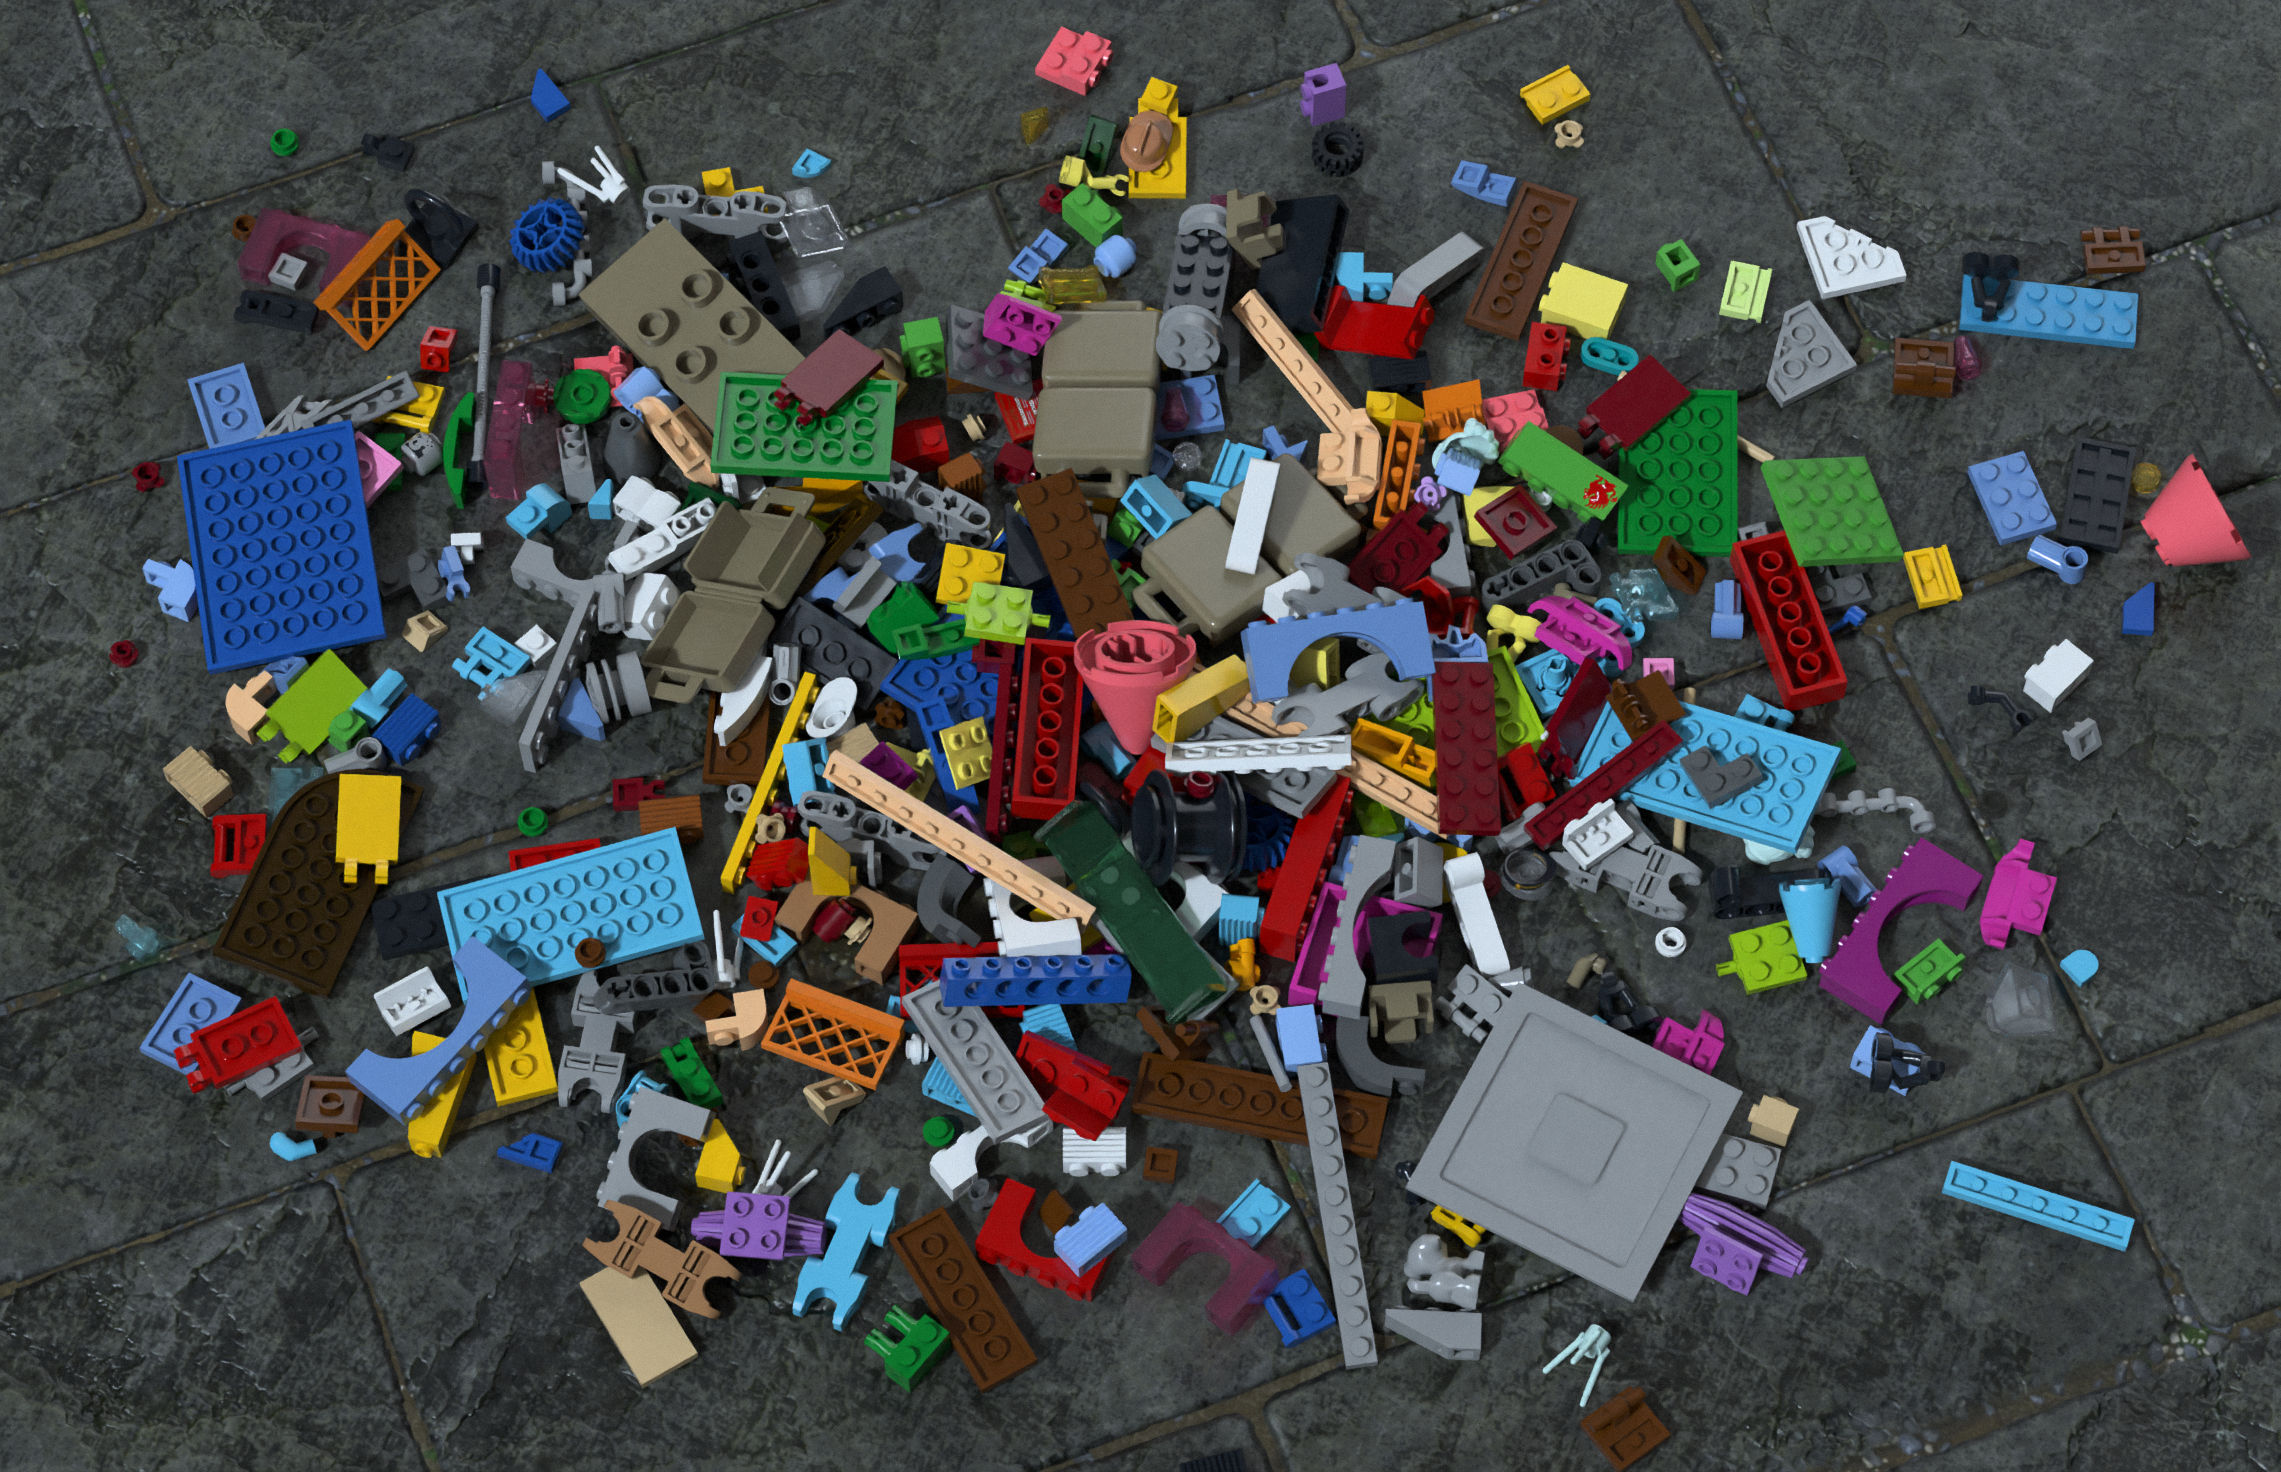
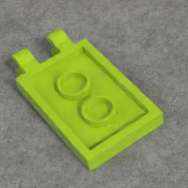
M328 649L265 711L270 720L256 734L266 742L271 740L280 731L290 741L277 755L285 764L293 761L301 751L306 756L310 755L329 736L328 728L331 721L340 713H344L368 688Z

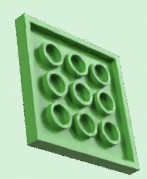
M1865 456L1765 460L1760 468L1799 567L1899 562L1904 556Z

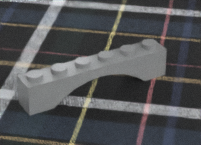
M1360 835L1358 846H1351L1349 863L1353 864L1352 873H1345L1343 890L1347 891L1346 900L1340 899L1337 918H1341L1340 927L1333 928L1330 945L1335 946L1334 954H1328L1325 963L1324 973H1329L1327 983L1321 982L1318 1000L1323 1001V1013L1360 1019L1366 991V977L1359 967L1354 952L1353 931L1358 916L1366 903L1390 881L1395 859L1396 841Z

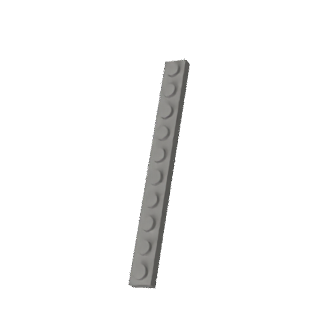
M1328 1062L1297 1066L1346 1370L1378 1365Z

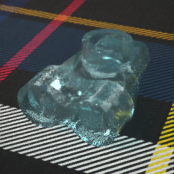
M123 914L115 923L116 932L127 940L129 939L123 948L138 961L143 963L149 955L154 957L161 949V944L157 941L160 936L147 925L141 929L126 914Z

